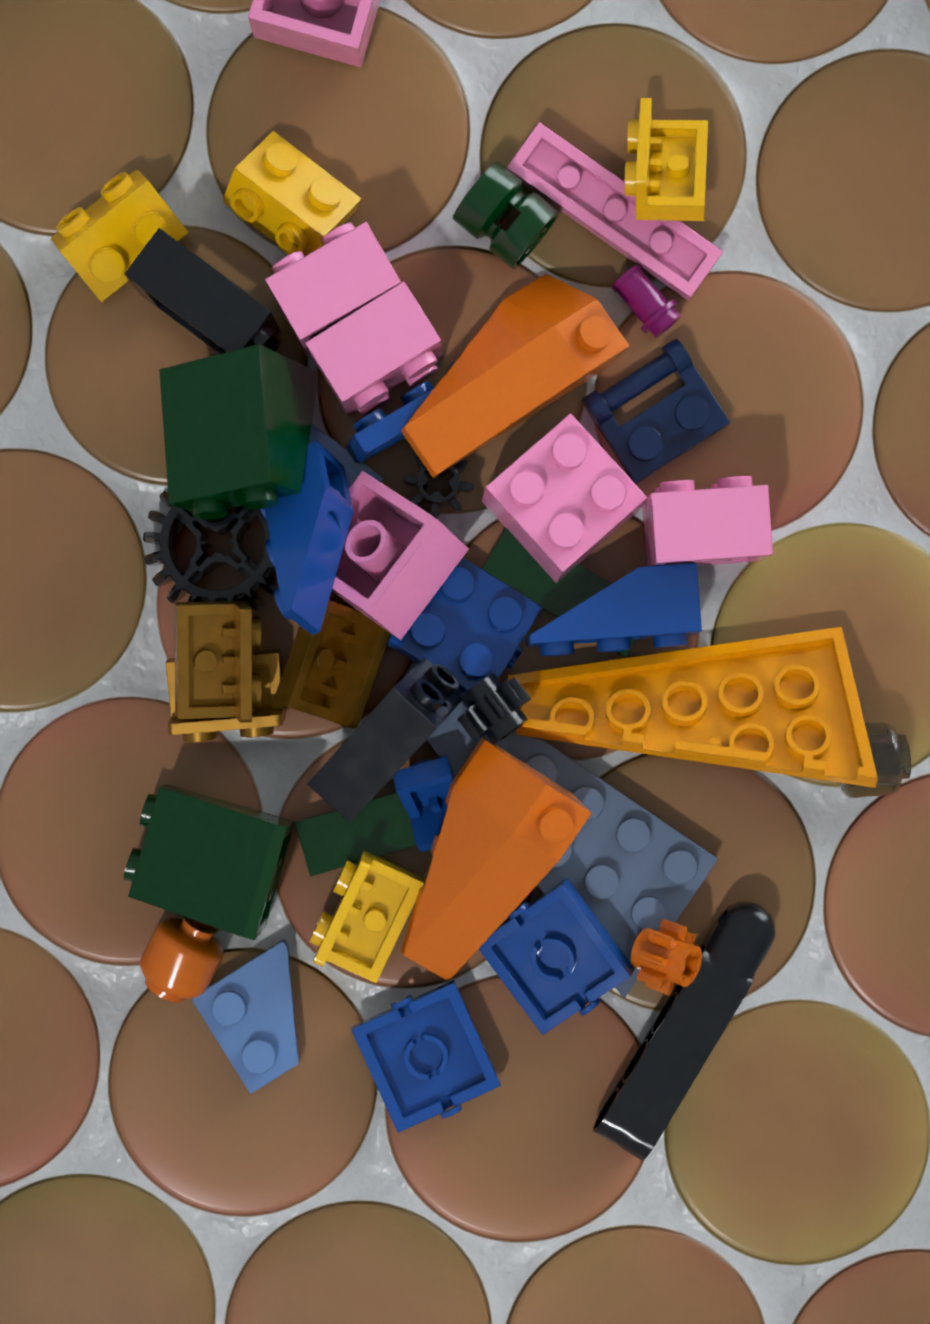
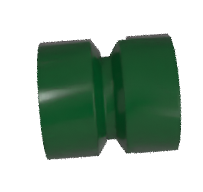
M498 161L489 167L472 186L457 207L453 220L476 239L488 237L490 239L489 250L514 270L541 242L559 216V211L536 192L525 195L522 192L523 181ZM515 207L521 214L509 229L505 231L499 224L511 209Z

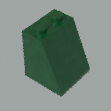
M260 344L159 369L170 505L193 512V518L214 520L226 517L229 508L238 506L248 509L271 508L279 504V497L300 493L318 387L316 371Z
M171 785L160 786L157 795L148 794L142 809L139 826L146 827L147 832L142 849L133 848L126 865L124 880L132 882L128 897L229 933L255 940L265 929L295 821Z

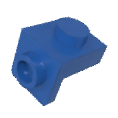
M447 756L435 760L418 761L408 768L398 770L393 776L396 791L411 819L415 844L421 852L431 850L435 835L440 834L448 807L445 800L450 784L456 775Z

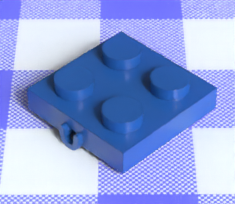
M462 558L404 637L399 640L392 635L387 645L416 664L425 657L432 664L442 665L455 676L459 683L458 688L463 693H466L487 676L495 673L499 679L506 667L512 669L523 651L519 645L543 607L465 558Z
M568 878L532 903L523 902L520 907L508 916L509 919L504 921L479 948V951L542 1035L578 1011L582 1016L589 1013L601 1002L599 997L631 977L635 970Z
M455 980L415 998L408 995L399 1002L391 1003V1009L362 1021L351 1028L398 1133L440 1114L442 1119L450 1117L462 1110V1103L501 1086L500 1079Z

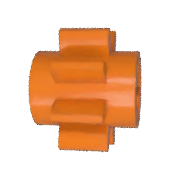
M662 919L659 931L645 928L639 933L632 947L631 964L634 968L639 969L636 978L646 983L645 987L669 996L673 990L674 983L687 987L694 981L700 970L702 950L699 946L693 944L696 935L687 932L688 927Z

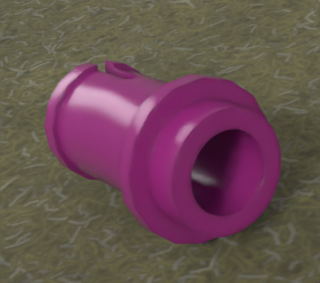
M639 264L626 271L611 287L641 320L643 325L640 329L643 333L650 331L655 338H658L681 317L675 309L678 303L674 299L668 302L644 274Z

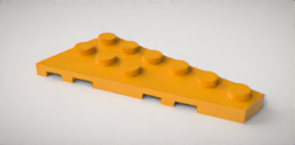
M842 627L508 675L509 681L515 677L531 698L521 708L529 720L516 730V735L876 788L878 777Z

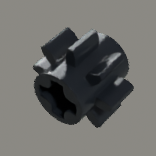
M416 455L417 465L421 468L418 476L407 475L403 478L405 484L418 486L419 493L410 502L419 506L425 501L431 505V515L435 518H438L440 514V507L450 505L455 512L460 513L462 508L460 502L456 499L459 491L471 492L474 487L472 483L460 481L459 474L467 466V461L465 459L461 460L439 474V476H443L448 472L452 476L448 482L451 493L443 497L438 491L430 495L425 492L429 486L427 478L429 471L418 455Z
M493 673L460 697L467 710L457 720L473 741L486 734L495 745L529 720L521 708L531 698L515 677L510 681L509 679L502 684L495 673Z

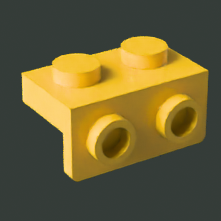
M640 98L639 119H628L627 153L637 154V160L626 161L624 184L625 196H635L636 220L704 221L708 120H652V98Z
M272 131L234 168L223 197V202L240 219L249 222L274 241L287 255L302 251L304 256H307L324 246L323 237L335 228L343 225L356 212L362 198L275 131Z
M135 170L129 175L127 172H122L110 179L100 190L102 197L86 210L79 207L65 215L56 226L58 232L51 238V241L101 303L129 281L124 273L158 228L176 241H179L189 233L139 170Z
M363 850L357 865L346 861L333 889L334 893L342 897L333 915L322 912L309 940V943L318 946L313 963L324 967L326 961L377 983L416 902L419 889L424 885L425 878Z

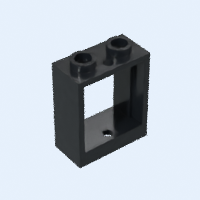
M158 228L124 273L142 297L219 354L258 344L276 352L280 345V341L275 338L280 332V328L269 309L160 228Z
M424 657L392 688L307 785L344 819L351 823L461 702L460 697L465 693L458 688L459 683L455 676L442 665L432 664Z

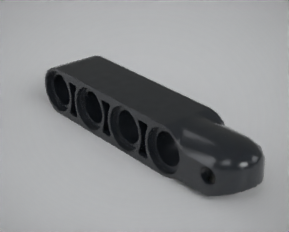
M737 902L728 906L719 915L700 947L702 950V962L696 978L687 987L678 984L675 986L595 1121L593 1132L618 1145L642 1161L650 1154L747 994L756 971L772 947L776 936L775 923L771 915L762 906L752 902Z

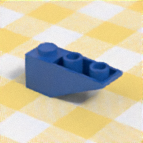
M317 440L308 444L300 493L279 497L278 505L260 509L267 520L270 536L266 540V551L277 574L279 587L274 590L277 606L286 619L294 620L311 635L317 634L321 630L354 513L344 465Z
M697 563L638 567L530 634L526 638L527 647H540V656L543 657L575 654L574 644L596 642L597 652L631 650V640L653 638L654 648L688 646L687 636L702 632Z

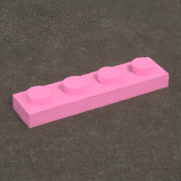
M540 122L507 167V169L523 181L522 184L538 193L548 203L629 260L639 264L642 269L688 301L723 253L721 249L681 221L636 220L635 196H625V182Z

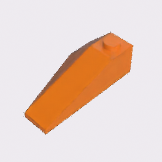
M545 274L508 296L499 304L447 373L402 428L401 432L434 478L605 370L629 347V344L598 299Z
M484 737L480 739L450 784L445 800L448 807L440 834L435 835L430 851L433 857L424 887L419 889L401 949L403 956L447 981H450L560 861L592 814L572 792Z

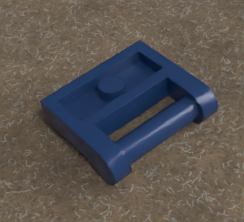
M677 338L661 347V355L605 391L599 393L597 390H594L581 399L588 414L635 484L730 423V420L693 365L688 352ZM672 373L676 374L683 385L681 388L627 423L619 426L613 417V411Z

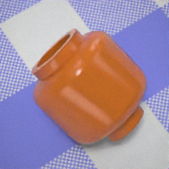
M184 917V919L168 918L160 922L141 956L139 965L145 977L147 988L158 997L174 1003H181L185 999H194L202 995L207 990L223 959V947L214 936V927Z

